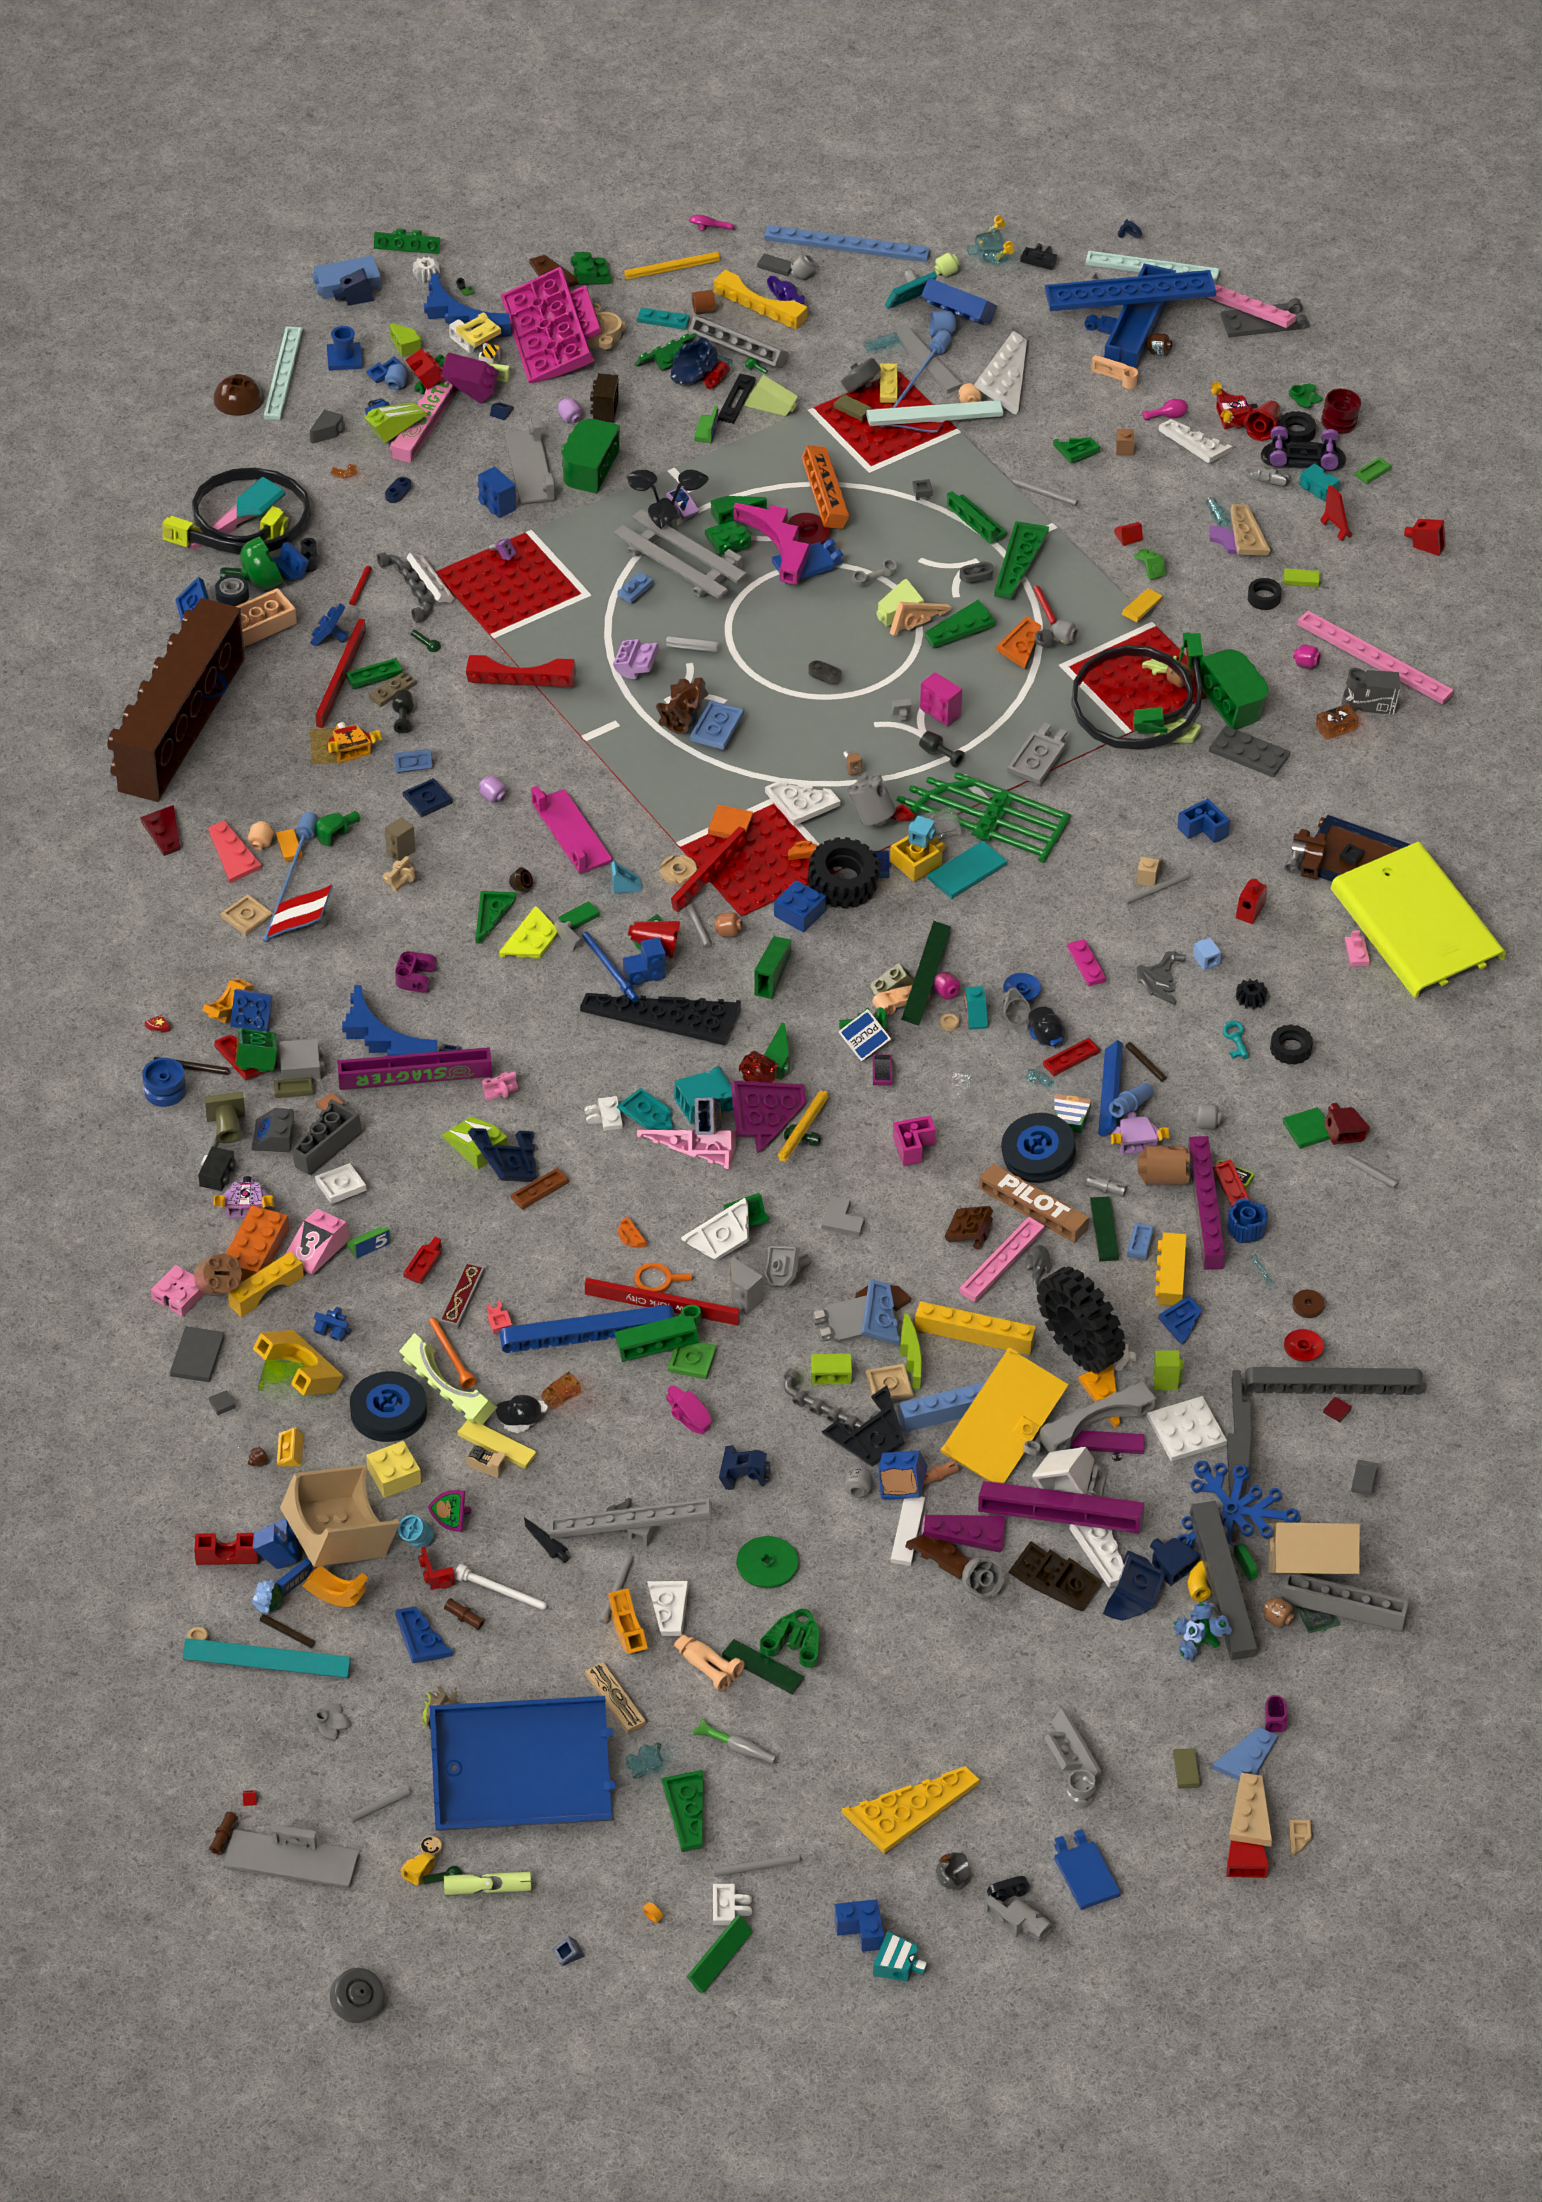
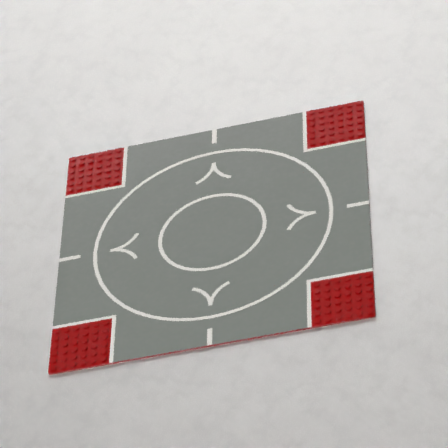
M897 371V400L910 383L900 371ZM880 379L871 382L872 385L867 389L863 386L853 393H845V395L872 407V410L892 408L895 404L880 403ZM914 385L911 386L902 399L931 403ZM838 396L656 475L657 482L654 485L659 500L668 498L666 493L676 490L680 483L678 476L685 470H697L709 477L708 482L701 488L686 491L697 506L699 513L682 520L677 510L676 531L718 555L705 535V529L718 525L711 514V500L724 496L766 497L768 510L771 505L788 509V521L792 516L799 513H813L820 516L801 457L807 445L826 447L842 491L843 500L846 503L847 512H849V521L846 522L844 528H830L828 540L833 539L836 543L834 548L841 550L843 553L841 557L843 563L834 565L833 570L799 580L797 585L786 584L780 581V574L772 563V557L780 555L775 543L757 528L743 522H739L741 526L744 525L751 535V547L734 552L742 557V571L746 572V576L738 583L728 577L724 578L719 584L727 588L728 591L719 599L709 593L703 597L695 596L692 591L695 587L693 583L644 553H641L638 557L636 555L634 557L630 556L627 552L629 544L614 536L613 532L622 525L639 535L647 530V528L632 520V516L641 509L648 513L649 506L656 503L651 487L646 491H636L631 487L509 539L516 551V554L509 560L502 559L498 550L490 551L488 548L436 571L444 585L518 668L540 666L557 658L575 660L576 676L573 687H535L683 853L696 863L698 869L727 839L708 834V828L717 806L722 805L753 812V818L746 833V844L735 853L732 859L725 863L722 870L717 872L710 881L740 916H745L773 903L796 880L809 886L807 876L810 858L788 860V851L795 846L796 842L812 841L813 844L819 845L822 843L824 845V841L829 839L832 841L836 837H840V839L849 837L850 840L855 841L857 839L861 841V844L865 843L869 846V850H873L876 854L908 836L910 823L914 822L917 816L935 821V826L946 821L918 810L914 814V819L909 821H897L890 818L888 822L881 826H875V824L863 825L847 791V787L856 783V779L859 776L867 775L869 777L880 773L895 808L901 805V803L896 801L898 796H903L916 802L922 797L917 793L910 792V785L930 791L937 787L926 782L927 777H932L935 780L938 779L946 783L958 782L959 780L954 778L956 772L1010 791L1029 781L1008 773L1007 767L1032 731L1038 733L1044 722L1051 725L1049 737L1052 739L1055 738L1060 729L1067 731L1065 749L1050 771L1107 745L1093 739L1078 724L1071 705L1074 679L1087 661L1104 650L1124 645L1152 647L1172 657L1177 656L1176 660L1179 661L1181 650L1146 615L1138 622H1134L1122 615L1123 609L1132 601L949 420L943 423L938 432H923L893 426H885L884 428H881L879 425L870 426L867 417L860 421L835 409L834 403L841 397ZM930 479L933 496H930V499L920 497V500L916 501L912 487L913 481ZM953 491L958 496L962 494L1007 531V536L992 544L988 543L946 507L947 493ZM1015 521L1049 526L1047 537L1012 599L994 596ZM662 537L653 543L704 575L713 569ZM886 559H893L897 563L896 571L891 576L883 575L865 582V585L862 587L857 586L852 581L855 571H863L867 575L882 569L883 562ZM979 562H989L993 565V576L988 579L966 583L959 578L960 568ZM639 572L653 579V585L632 603L617 596V591ZM904 579L911 583L923 598L924 603L948 604L952 607L950 611L941 616L939 614L932 616L928 622L916 625L910 630L903 629L899 631L897 636L890 634L892 625L886 627L876 614L878 603ZM1035 586H1040L1056 620L1063 619L1073 622L1078 629V636L1074 642L1068 645L1054 641L1053 637L1050 647H1042L1035 642L1026 667L1023 669L997 652L996 647L1027 616L1041 625L1040 631L1043 629H1050L1051 631L1052 625L1033 590ZM978 599L996 621L994 627L935 648L925 638L927 630ZM668 636L717 641L719 648L717 652L667 647L666 639ZM639 639L641 644L657 643L659 651L650 672L639 673L637 679H630L620 675L615 670L613 663L622 641ZM1184 654L1181 662L1188 666L1187 656ZM1123 656L1107 660L1091 670L1079 686L1077 701L1083 716L1096 729L1114 737L1122 738L1135 732L1133 727L1134 710L1162 707L1163 715L1172 713L1183 706L1187 699V691L1185 687L1179 688L1167 681L1166 673H1157L1155 676L1152 674V669L1142 668L1143 662L1149 661L1151 658ZM934 672L962 688L961 715L948 726L920 709L921 683ZM1193 676L1191 682L1193 686L1192 704L1196 703L1197 695L1195 677ZM695 678H703L706 683L705 689L708 692V696L701 701L700 709L696 710L697 718L695 724L689 726L688 731L684 734L674 733L665 726L659 725L661 716L656 709V705L658 703H670L671 685L678 684L679 679H687L690 683H693ZM1202 691V699L1207 698ZM911 699L910 713H907V720L899 721L898 714L892 715V701ZM710 700L744 709V715L724 750L690 741V734ZM926 731L942 736L943 746L951 751L962 750L965 753L958 767H953L950 764V758L938 752L935 755H930L919 746L920 739ZM845 751H849L850 754L858 753L859 757H862L861 773L848 775L847 760L843 755ZM781 780L787 781L789 785L798 786V784L813 786V789L823 791V788L831 789L840 800V806L793 826L765 793V787ZM975 786L962 788L988 799H992L994 793ZM949 791L939 794L972 808L981 804ZM930 799L924 804L953 816L963 813ZM834 867L828 871L834 874L847 867Z

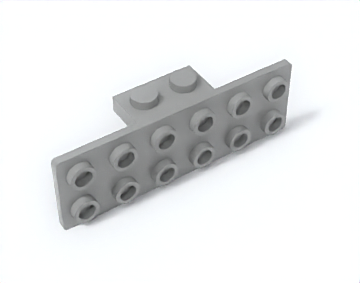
M274 1824L272 1836L234 1830L223 1864L225 1868L349 1888L359 1851L318 1844L316 1831L308 1828L300 1829L288 1825Z

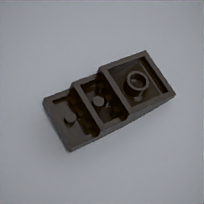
M1032 1541L1029 1542L1008 1572L1029 1587L1081 1612L1103 1582L1070 1557L1066 1561L1051 1549L1046 1552Z

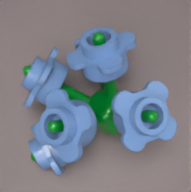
M1200 1602L1191 1611L1190 1620H1187L1185 1615H1183L1181 1619L1178 1618L1174 1622L1175 1636L1180 1634L1186 1640V1642L1181 1640V1646H1179V1652L1184 1659L1188 1658L1193 1662V1657L1198 1654L1196 1647L1205 1643L1206 1645L1210 1644L1213 1648H1217L1220 1642L1215 1636L1221 1637L1232 1632V1628L1229 1627L1227 1617L1221 1615L1219 1618H1211L1209 1621V1617L1212 1616L1211 1608L1214 1607L1213 1603Z

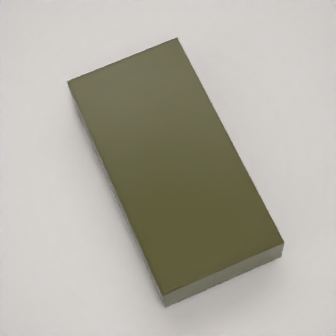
M845 394L834 403L835 409L860 421L867 417V410H872V407Z
M312 1077L274 1080L275 1098L313 1095Z
M1195 1748L1174 1749L1173 1756L1178 1789L1199 1788Z

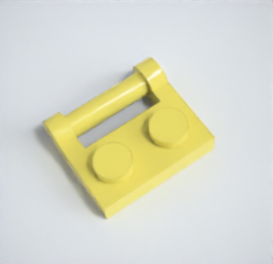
M483 312L470 322L458 325L456 332L475 348L501 334V328ZM482 323V325H480V326L474 328L473 330L467 332V330H469V329L475 327L476 325Z

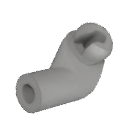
M912 269L905 271L904 277L907 283L917 279Z

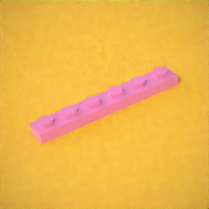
M1214 284L1216 296L1207 297L1285 328L1296 322V315L1289 311L1281 310L1273 305L1252 299L1247 295L1239 294L1220 285Z
M1028 1217L959 1288V1293L976 1302L1044 1232L1045 1226Z

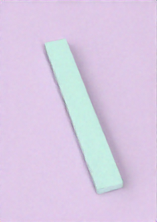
M1088 251L1086 265L1140 272L1144 263L1176 270V273L1211 270L1214 283H1217L1220 270L1219 268Z
M286 326L264 412L265 420L281 421L302 337L303 328Z
M1000 400L874 409L867 410L866 415L870 426L1000 417L1003 416V409Z

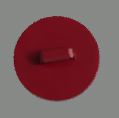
M799 513L792 516L787 523L798 526V542L809 545L820 542L822 545L829 538L830 528L824 527L821 517L816 514Z

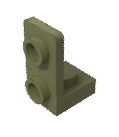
M898 963L873 981L870 987L876 996L878 993L893 989L899 983L903 986L905 984L907 986L913 985L914 979L910 972Z

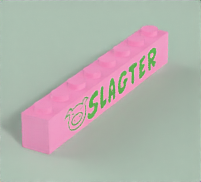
M442 379L430 389H426L424 397L418 402V406L427 415L398 434L395 441H392L390 445L392 458L409 463L413 461L459 390L458 388Z

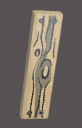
M603 1662L585 1670L586 1677L598 1694L605 1696L606 1705L627 1734L646 1725L642 1715Z

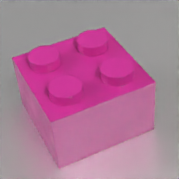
M934 672L921 683L920 709L948 726L961 715L962 688Z

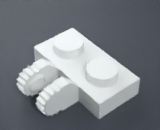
M617 1096L598 1098V1105L587 1106L584 1109L585 1114L589 1115L586 1117L587 1123H602L603 1131L623 1129L620 1110L617 1108V1105H619Z
M713 1884V1925H729L735 1918V1915H752V1908L748 1906H735V1904L749 1905L752 1902L751 1896L735 1894V1884Z

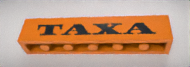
M807 445L801 458L824 527L843 529L846 522L849 521V512H847L846 503L843 500L842 491L839 487L830 455L826 447Z

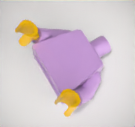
M1129 1112L1125 1115L1126 1119L1120 1120V1126L1116 1127L1111 1134V1145L1120 1144L1121 1155L1140 1153L1146 1146H1157L1158 1139L1159 1141L1164 1138L1169 1139V1128H1158L1153 1123H1150L1147 1117H1137L1135 1112Z

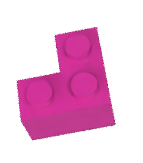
M931 1116L893 1122V1140L903 1166L921 1163L922 1147L935 1145L936 1129Z

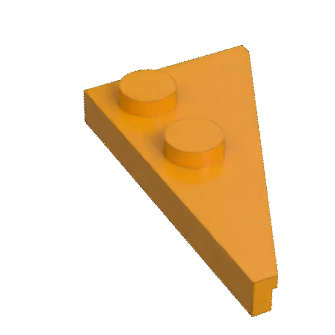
M1113 1364L1099 1373L1091 1371L1080 1375L1078 1381L1094 1402L1100 1399L1103 1400L1116 1392ZM1119 1417L1108 1418L1115 1429L1119 1427Z

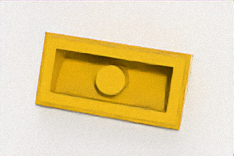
M296 1427L279 1433L277 1466H301L304 1434Z

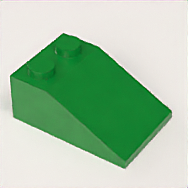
M238 1028L236 1066L244 1070L256 1068L260 1072L274 1071L277 1053L276 1033Z

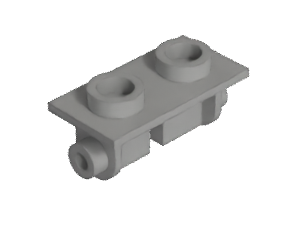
M1093 1465L1086 1495L1102 1496L1106 1474L1102 1473L1099 1465Z

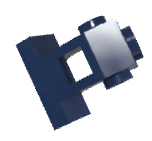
M733 1445L726 1446L719 1479L725 1489L734 1490L736 1479L742 1475H747L752 1480L757 1479L760 1485L764 1487V1483L769 1481V1477H766V1474L771 1472L770 1462L767 1461V1453L760 1450L737 1452Z

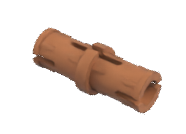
M952 1460L941 1466L936 1465L932 1470L927 1471L923 1487L937 1480L940 1482L944 1477L959 1472L958 1465L954 1466L956 1462Z

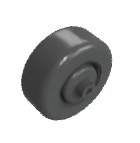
M874 358L868 359L859 366L855 363L850 367L852 371L841 380V383L848 393H853L863 386L867 389L872 385L870 381L881 372V367Z
M364 1968L346 1970L334 1980L330 1989V2003L333 2010L340 2018L351 2023H360L370 2019L379 2012L384 2002V1988L380 1979L373 1972Z

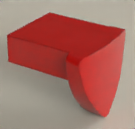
M1140 522L1121 525L1114 529L1116 537L1123 546L1143 540L1142 524Z

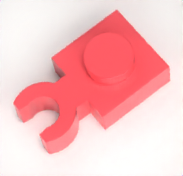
M497 1301V1308H492L490 1303L487 1304L488 1322L493 1334L499 1333L505 1327L512 1326L507 1310L502 1311V1303L500 1301Z

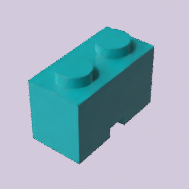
M1314 463L1301 472L1299 485L1304 490L1314 494L1316 498H1320L1325 502L1328 486L1331 485L1339 492L1340 480L1332 474H1325V470Z

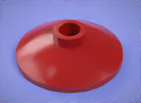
M1294 1330L1284 1339L1285 1352L1297 1361L1307 1362L1315 1360L1323 1352V1340L1317 1333L1311 1330Z

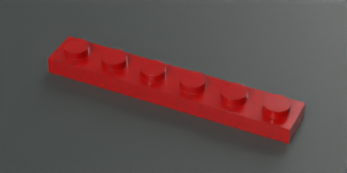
M739 826L671 897L673 910L680 912L685 908L689 901L698 895L700 890L711 881L712 877L722 870L725 863L732 859L735 853L746 844L747 838L744 828Z

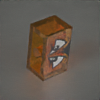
M1349 704L1338 706L1317 714L1316 728L1328 740L1357 730L1359 717Z

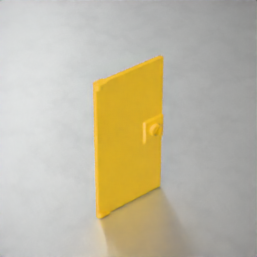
M1008 1348L940 1452L989 1482L1005 1483L1025 1453L1023 1452L1025 1442L1033 1441L1069 1384L1018 1354L1012 1348Z

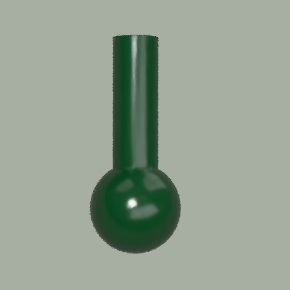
M415 629L411 632V636L426 645L428 651L437 652L441 649V644L437 640H429Z
M451 1866L446 1872L423 1876V1883L426 1885L444 1881V1876L463 1875V1872L458 1866Z

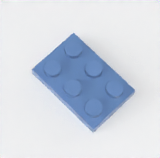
M710 700L690 734V741L724 750L744 715V709Z

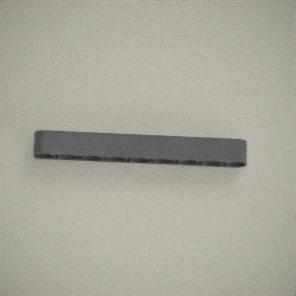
M1250 1367L1245 1371L1246 1391L1249 1393L1255 1391V1393L1295 1392L1297 1394H1313L1315 1392V1394H1333L1335 1392V1394L1375 1393L1393 1395L1395 1393L1396 1395H1413L1415 1393L1420 1395L1424 1391L1423 1373L1419 1369Z

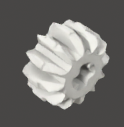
M423 256L422 259L417 258V261L413 263V275L417 278V281L422 280L423 283L431 281V274H438V277H440L441 267L436 258L431 259L430 256L428 258Z

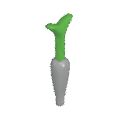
M704 1719L700 1720L699 1727L693 1731V1735H708L727 1743L728 1747L736 1753L765 1760L772 1764L776 1761L777 1757L768 1753L750 1740L740 1735L729 1736L713 1729Z

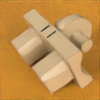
M405 856L401 861L396 860L392 867L393 870L385 872L382 876L385 884L390 885L395 892L405 882H413L415 879V869L410 863V857Z

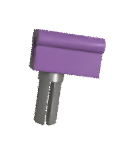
M509 538L501 539L497 544L489 546L490 551L498 550L502 559L509 560L516 554Z

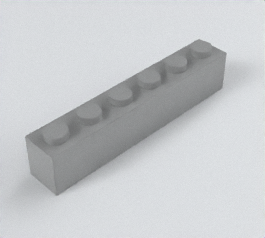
M694 315L689 329L692 333H696L699 336L775 367L782 368L788 355V351L701 316Z
M1297 1573L1286 1574L1281 1599L1291 1605L1398 1631L1403 1630L1409 1604L1408 1600Z

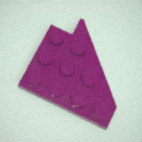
M733 1081L731 1083L737 1137L755 1138L757 1153L763 1150L806 1103L803 1084Z

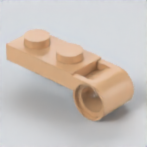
M1094 355L1091 371L1122 380V386L1126 389H1134L1137 386L1138 370L1136 368Z
M912 985L878 993L873 998L872 1003L876 1008L882 1007L886 1010L887 1015H892L896 1008L906 1006Z

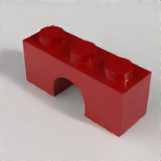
M421 348L405 360L427 390L443 379L440 377L441 367L428 351L425 353Z
M216 1533L195 1534L194 1553L196 1565L258 1564V1553L253 1549L254 1533H236V1540L231 1543L220 1542L216 1538Z

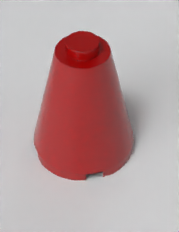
M1270 400L1246 415L1244 427H1246L1247 434L1252 439L1258 441L1271 439V430L1278 426L1280 405L1276 401Z
M634 922L633 925H629L627 936H631L630 940L640 945L643 940L659 937L665 951V956L673 958L680 922Z

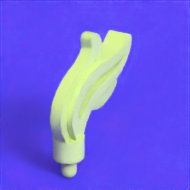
M1154 659L1145 661L1142 664V668L1152 669V674L1155 676L1157 673H1166L1168 665Z

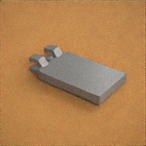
M1044 722L1038 733L1032 731L1007 767V772L1040 785L1065 749L1067 731L1060 729L1055 738L1052 739L1049 737L1051 725Z
M867 1296L829 1304L824 1309L813 1312L814 1316H812L814 1325L829 1322L830 1327L819 1329L818 1337L820 1342L835 1339L837 1343L864 1337V1335H861Z

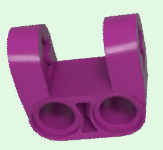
M411 951L403 952L395 969L396 985L405 990L426 992L430 985V979L416 972H433L437 959L430 954Z

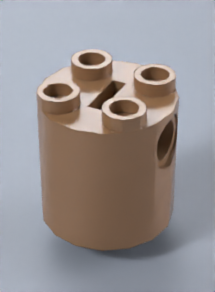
M1146 1146L1138 1157V1174L1145 1184L1185 1185V1183H1189V1172L1186 1165L1190 1164V1153H1188V1148H1185V1146Z
M223 1253L203 1259L196 1266L194 1272L196 1286L201 1292L210 1296L221 1295L237 1288L242 1276L238 1259Z

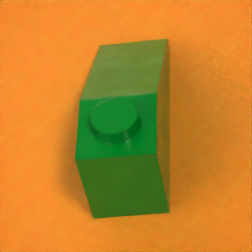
M724 496L711 500V514L718 525L734 520L735 503L767 509L766 497Z
M783 1022L780 1024L760 1061V1074L782 1080L784 1074L789 1073L791 1067L789 1063L786 1026Z

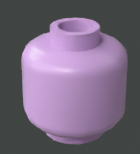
M564 398L558 404V414L566 423H576L581 419L583 409L574 398Z
M494 775L486 776L479 784V793L489 802H495L496 800L500 802L506 795V792H504L506 785Z

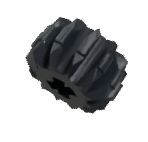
M1249 978L1248 981L1242 980L1241 984H1238L1235 997L1239 1005H1244L1245 1009L1251 1006L1254 1010L1255 1006L1261 1008L1262 1004H1265L1268 990L1264 982L1259 983L1258 979L1252 981Z

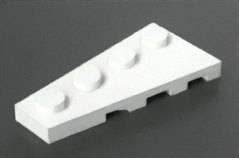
M1172 419L1159 425L1160 432L1207 463H1211L1232 451L1233 446L1219 444V440L1215 438L1210 440L1204 437V433L1199 431L1192 432L1190 427Z

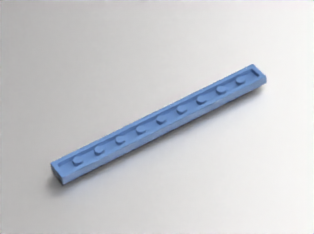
M770 225L767 226L764 240L922 262H927L930 247Z

